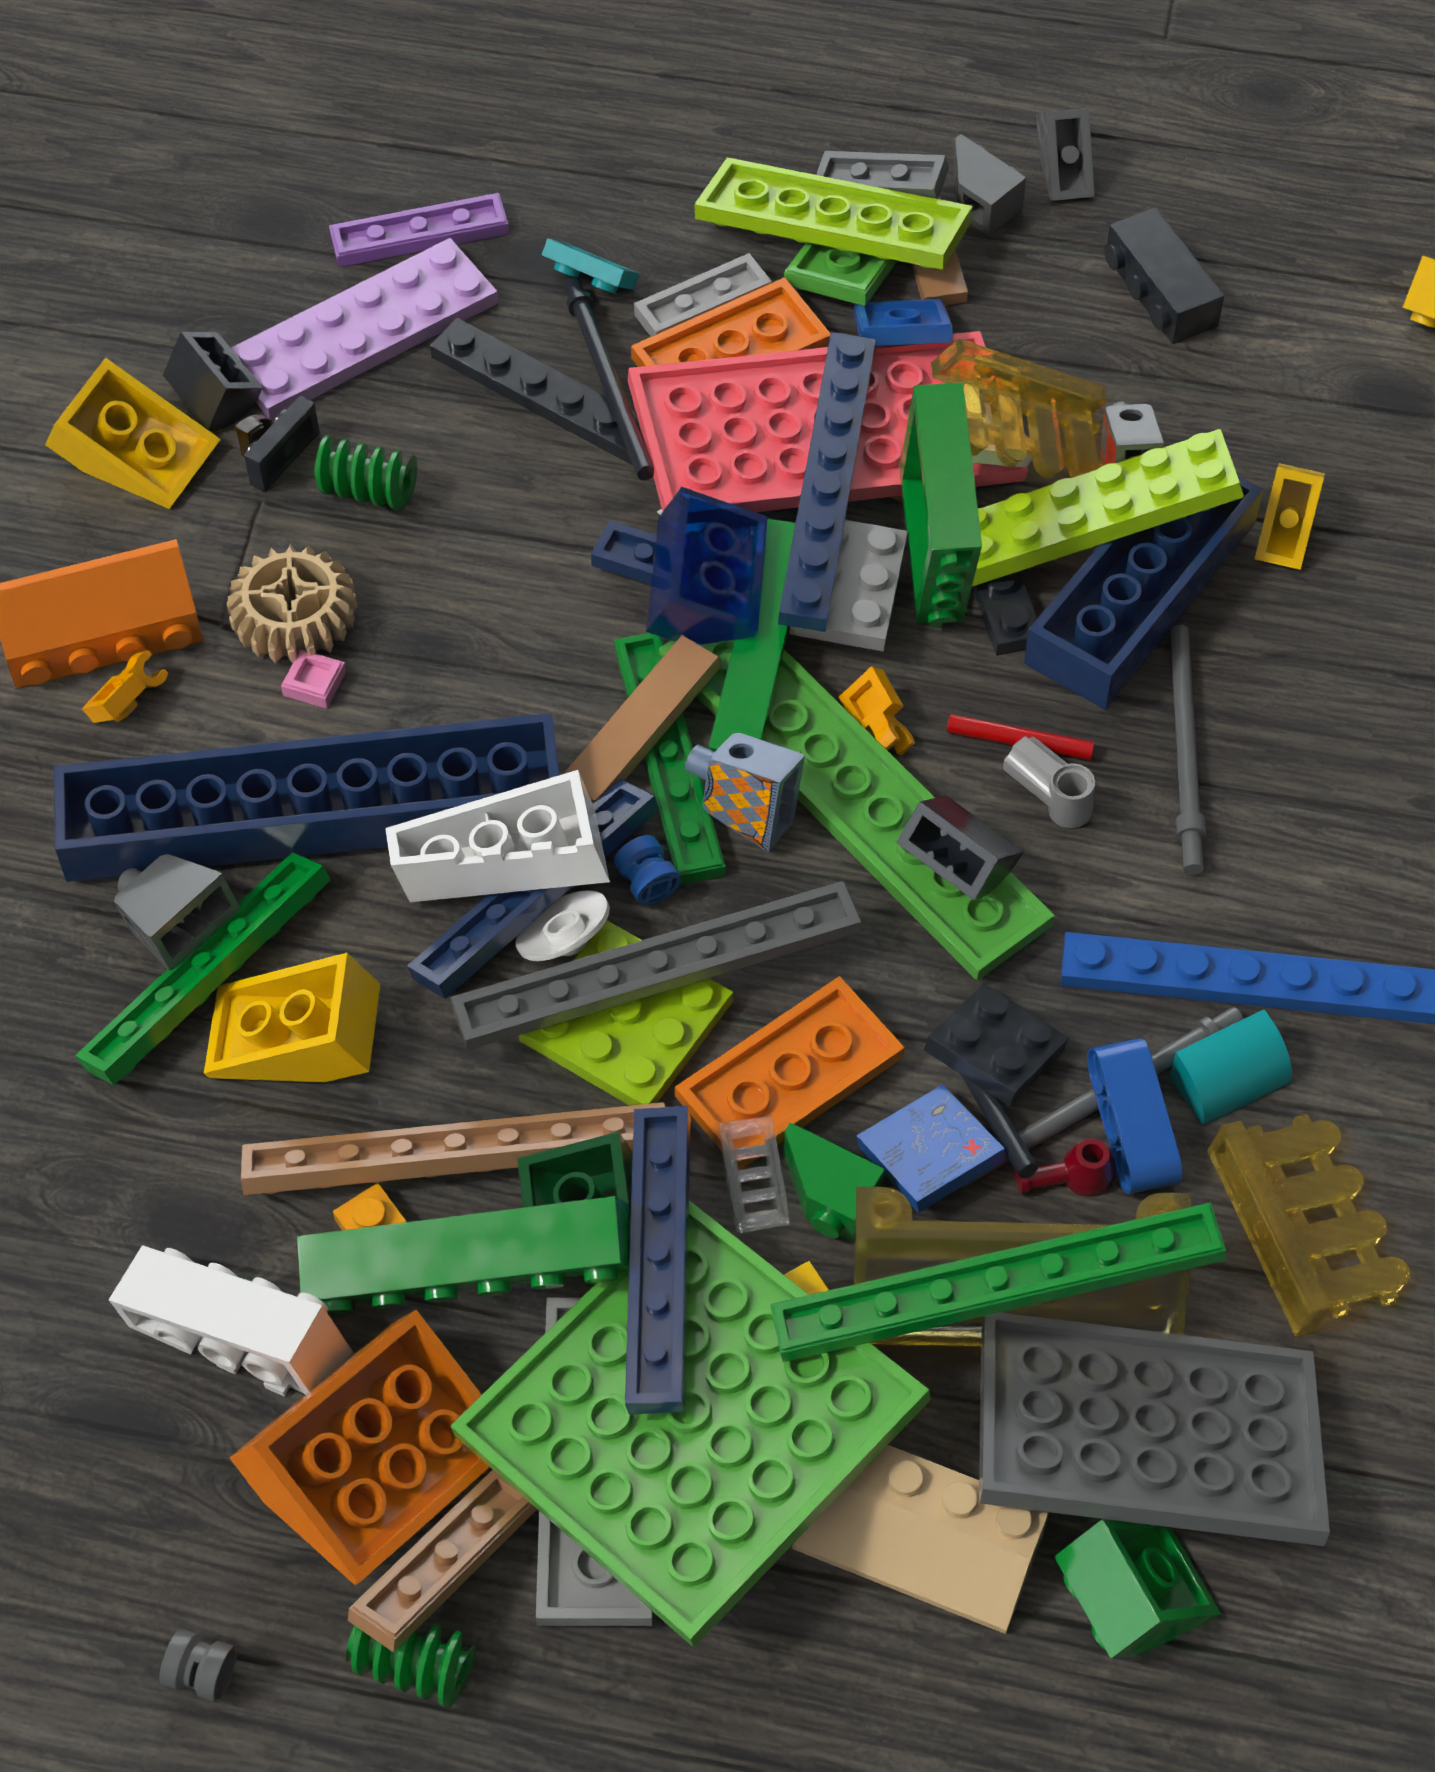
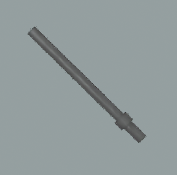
M1175 625L1170 629L1180 800V815L1176 818L1177 840L1182 843L1184 872L1188 875H1197L1204 870L1202 842L1206 839L1207 832L1206 818L1200 813L1190 636L1187 626Z

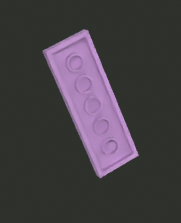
M448 238L231 347V349L263 387L256 404L268 419L272 420L282 410L288 409L299 396L311 400L442 333L456 318L465 321L498 304V293L453 240Z

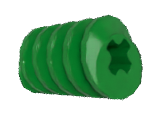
M325 435L317 451L314 473L318 489L322 494L332 495L337 493L338 497L344 499L354 496L356 501L363 503L371 499L374 505L383 507L388 503L392 509L401 510L408 504L415 490L418 467L415 455L410 457L407 465H403V455L400 450H395L389 462L386 461L385 448L377 446L372 457L369 458L368 446L362 442L357 445L354 454H351V444L347 439H342L337 450H334L333 437Z
M435 1622L425 1636L419 1635L418 1628L395 1652H392L354 1625L345 1657L346 1662L351 1660L352 1672L356 1675H366L373 1668V1678L380 1684L389 1682L394 1676L395 1688L399 1691L406 1692L416 1683V1693L420 1699L428 1700L438 1691L439 1705L448 1709L456 1703L463 1692L474 1663L477 1645L474 1644L468 1652L462 1651L463 1634L460 1631H456L446 1644L440 1643L441 1624Z

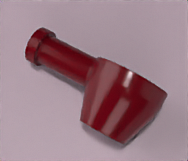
M1089 1138L1069 1149L1063 1162L1038 1166L1036 1173L1028 1178H1020L1015 1170V1182L1020 1194L1029 1193L1032 1189L1065 1183L1074 1193L1092 1197L1104 1193L1111 1186L1115 1175V1162L1108 1147L1102 1141ZM1093 1155L1099 1162L1090 1163L1083 1156Z

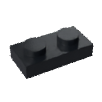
M299 396L288 409L282 410L277 415L274 424L260 439H255L250 444L244 458L251 486L266 492L318 436L320 430L314 402Z
M1020 571L972 586L996 656L1026 650L1028 630L1037 620V616Z

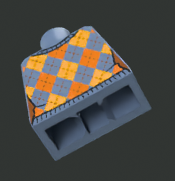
M742 733L732 734L715 752L700 744L692 749L687 758L685 770L706 781L702 806L707 813L768 852L794 823L805 755Z

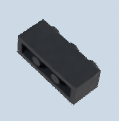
M1156 207L1110 225L1108 241L1104 249L1107 264L1112 270H1117L1126 282L1131 296L1142 303L1148 311L1155 328L1162 330L1172 344L1219 326L1224 301L1223 293Z

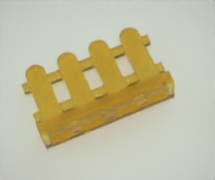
M957 339L931 362L933 379L945 383L963 382L972 456L982 452L988 447L989 443L995 444L996 455L1004 465L1015 467L1026 458V455L1032 456L1035 470L1044 478H1052L1063 469V466L1069 467L1070 478L1097 470L1105 465L1104 461L1099 460L1097 457L1094 436L1100 431L1099 421L1092 419V414L1108 402L1105 386L962 339ZM985 403L990 404L993 426L987 425ZM1022 414L1027 416L1029 437L1024 435ZM1059 426L1063 427L1066 449L1061 447Z
M1308 1114L1296 1116L1292 1122V1127L1266 1133L1263 1132L1260 1125L1248 1127L1246 1130L1242 1121L1224 1124L1221 1126L1207 1152L1294 1335L1299 1336L1314 1332L1329 1310L1333 1318L1336 1319L1348 1314L1350 1311L1348 1305L1377 1297L1382 1306L1395 1303L1399 1298L1397 1292L1402 1290L1410 1279V1269L1398 1257L1379 1258L1374 1245L1378 1244L1386 1233V1221L1379 1213L1372 1210L1356 1212L1351 1199L1355 1198L1363 1187L1364 1178L1361 1172L1354 1166L1343 1164L1334 1167L1328 1154L1335 1150L1341 1140L1339 1128L1328 1120L1311 1122ZM1310 1159L1315 1169L1314 1172L1286 1178L1280 1166ZM1333 1205L1338 1217L1308 1224L1303 1211ZM1356 1251L1361 1264L1331 1271L1325 1258Z

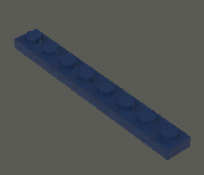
M834 332L830 334L780 604L778 625L826 632L876 339Z

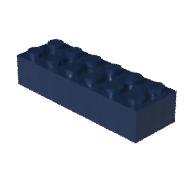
M1238 476L1244 495L1243 498L1100 544L1029 628L1024 664L1099 707L1106 709L1253 528L1263 488Z

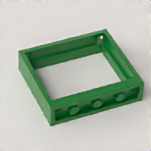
M963 382L914 385L899 469L906 531H908L907 544L916 624H929L933 628H942L943 623L964 620L982 549Z

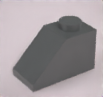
M1089 108L1036 113L1039 158L1050 201L1095 197Z

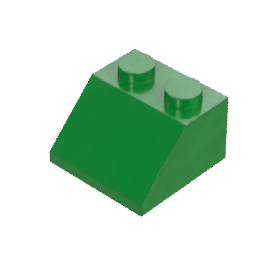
M1102 1519L1054 1556L1064 1574V1583L1067 1589L1078 1599L1092 1624L1094 1638L1107 1651L1111 1659L1144 1654L1212 1621L1221 1614L1171 1527Z

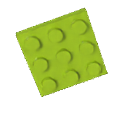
M606 920L602 928L588 941L574 960L642 940ZM707 978L518 1035L519 1041L629 1106L658 1103L733 1003V991Z

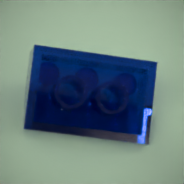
M681 487L658 517L646 632L674 642L683 635L698 645L754 637L759 627L768 517Z

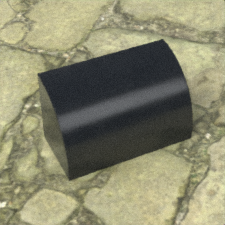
M180 332L163 373L164 378L201 425L210 432L228 427L241 419L256 403L263 389L218 332Z
M947 795L920 801L896 842L972 900L983 898L993 891L1007 877L1024 853V851Z

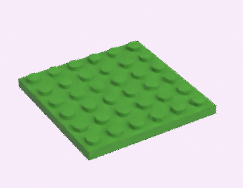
M689 1201L685 1412L630 1415L627 1412L625 1406L629 1270L617 1271L618 1280L595 1284L450 1427L454 1435L694 1648L931 1400L927 1387L871 1343L783 1362L770 1304L809 1294Z

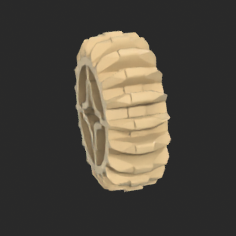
M290 544L285 553L279 554L271 548L268 558L262 559L254 555L252 568L240 567L239 579L231 581V595L228 596L227 608L229 615H231L229 619L232 630H235V634L238 635L239 641L243 644L244 648L252 647L253 652H255L258 658L269 653L270 658L275 664L283 656H288L289 660L293 663L297 659L300 649L305 650L309 656L316 654V651L320 649L331 653L333 641L345 642L346 629L353 628L354 613L357 607L356 594L353 593V581L349 574L345 573V568L341 565L340 561L332 562L327 551L315 556L314 551L309 545L302 552H296Z

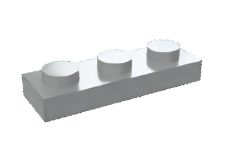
M748 253L634 303V314L650 337L771 284L772 281L751 254Z

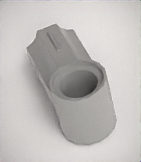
M1024 736L1013 745L1009 755L1004 759V771L1049 806V815L1056 824L1065 828H1077L1086 824L1092 817L1095 778L1092 772L1080 764H1067L1034 736L1031 738Z

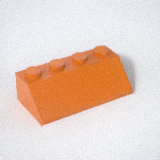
M177 539L0 583V641L15 688L40 685L49 680L76 673H87L96 668L129 661L138 652L149 650L151 654L171 649H182L190 644L202 642L203 637Z

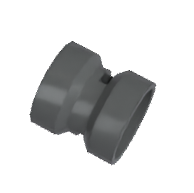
M180 1628L172 1637L164 1654L159 1675L160 1684L176 1690L189 1687L195 1689L199 1698L218 1703L225 1694L234 1673L238 1653L237 1647L221 1641L208 1644L202 1642L199 1634Z

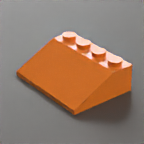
M416 1309L390 1324L233 1454L230 1459L263 1503L349 1581L356 1585L489 1468L483 1460L454 1435L450 1427L482 1394Z

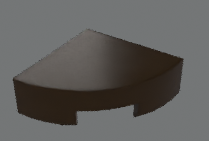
M259 414L251 415L235 426L243 457L250 444L255 439H260L274 424L272 420Z

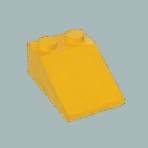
M105 358L56 421L45 446L82 472L170 509L217 446L220 438Z
M348 953L220 985L217 989L204 1074L209 1078L329 1082L369 1072L380 983Z

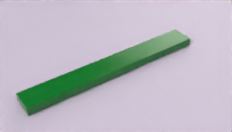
M1210 1202L772 1303L770 1307L782 1361L787 1362L1225 1261L1226 1249Z

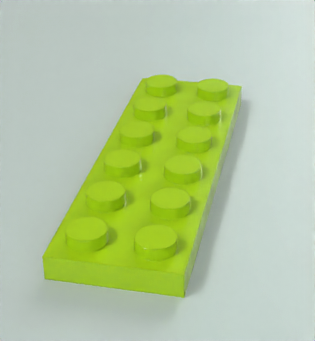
M728 157L694 204L695 219L712 222L718 226H732L751 230L758 234H771L794 239L801 243L810 242L834 247L840 251H853L873 255L884 260L892 259L917 264L923 268L941 270L944 269L972 221V206Z
M1221 429L1209 433H1199L1188 440L1164 448H1154L1142 455L1118 463L1106 464L1097 470L1073 478L1061 479L1052 485L1028 493L1016 494L1007 500L978 508L982 549L972 586L1243 498L1241 485Z

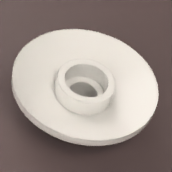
M578 891L564 895L517 935L516 948L522 957L531 961H544L562 955H575L584 948L588 940L606 922L610 911L609 903L603 894L596 891Z

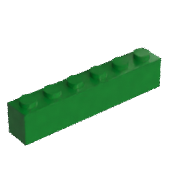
M613 1196L297 1236L300 1293H308L317 1297L327 1305L328 1315L353 1312V1303L372 1301L373 1308H395L406 1305L405 1297L425 1295L426 1302H445L458 1299V1290L474 1288L478 1289V1295L494 1296L511 1293V1284L531 1282V1289H553L563 1287L565 1277L584 1275L586 1283L618 1280L617 1271L629 1270V1203Z

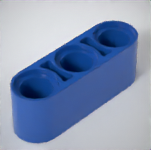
M1139 1038L1089 1048L1087 1063L1090 1080L1110 1152L1115 1162L1117 1177L1123 1191L1128 1195L1180 1184L1182 1180L1181 1159L1151 1053L1145 1040Z

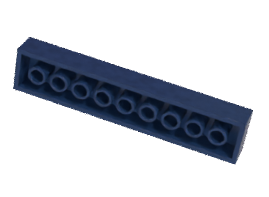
M552 713L54 766L55 851L66 882L117 877L130 868H137L143 872L157 858L166 854L208 867L287 858L292 852L300 856L388 847L385 828L559 776Z

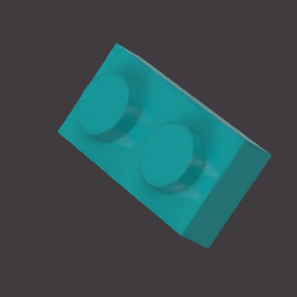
M547 238L542 252L543 256L556 261L554 265L555 270L576 278L579 277L580 271L594 277L592 281L593 286L614 294L617 293L618 287L634 290L640 275L636 271L563 241Z

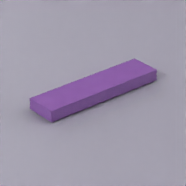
M499 193L329 225L338 267L425 251L448 238H451L455 244H461L509 234L508 221Z

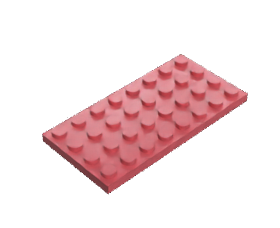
M980 331L952 334V342L875 346L848 502L902 496L899 467L914 385L963 382V384L999 387ZM828 347L629 368L628 384L644 444L654 467L653 478L665 523L799 507ZM973 463L975 487L1023 482L1026 479L1028 467Z

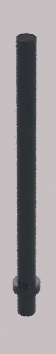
M571 278L565 283V290L568 295L566 304L569 313L576 317L636 475L640 480H649L654 476V467L594 316L593 298L589 292L584 290L582 282L578 278Z

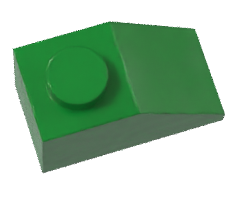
M790 1122L785 1129L784 1156L805 1220L809 1221L816 1231L826 1237H841L853 1243L883 1192L885 1169Z

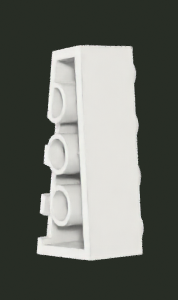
M579 770L385 828L391 867L410 902L610 882L595 809Z
M142 1245L109 1298L110 1303L130 1328L188 1354H191L195 1346H198L199 1352L204 1357L215 1363L217 1367L236 1374L240 1366H243L252 1375L264 1381L266 1389L284 1397L289 1388H293L306 1395L354 1355L328 1315L327 1305L317 1297L308 1293H299L298 1297L284 1293L273 1283L258 1277L254 1278L252 1282L239 1278L231 1270L217 1263H209L208 1267L194 1263L185 1254L172 1248H166L164 1252Z

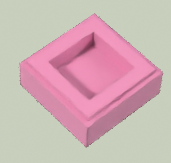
M300 649L297 659L293 662L281 685L283 696L327 709L346 674L345 662L319 654L309 656L305 650Z

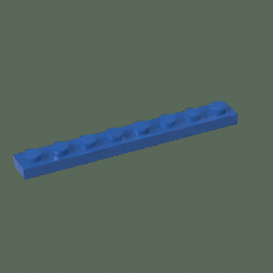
M1065 932L1060 986L1435 1024V969Z

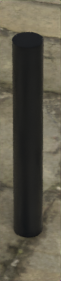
M962 1076L998 1141L1004 1147L1005 1153L1019 1177L1028 1178L1035 1174L1038 1170V1165L1000 1100Z

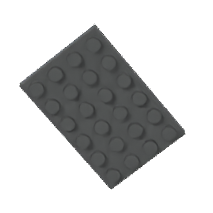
M1003 1312L983 1316L981 1324L979 1503L1325 1546L1330 1534L1314 1352Z

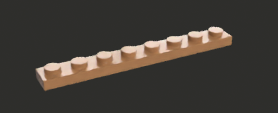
M661 1102L242 1145L241 1160L243 1195L274 1194L282 1191L330 1188L341 1185L381 1183L390 1180L420 1177L432 1178L440 1175L518 1168L517 1158L618 1131L633 1152L634 1109L665 1107V1104Z

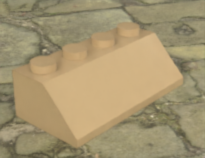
M887 1445L792 1545V1549L1006 1634L1043 1537L1049 1512L980 1504L979 1480Z

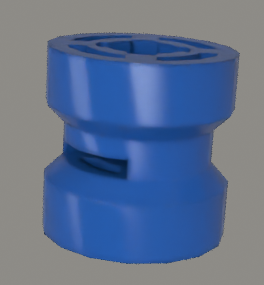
M651 835L640 836L629 841L616 853L614 858V866L624 879L631 881L630 890L637 902L644 906L654 905L665 900L675 892L681 883V875L671 862L663 859L664 849L658 840Z

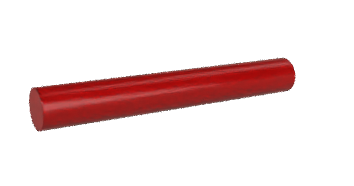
M950 714L947 733L1008 745L1016 744L1024 736L1027 738L1034 736L1055 754L1090 761L1094 748V741Z

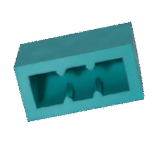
M1263 1009L1175 1052L1169 1077L1204 1126L1291 1083L1292 1067L1282 1036L1268 1013Z

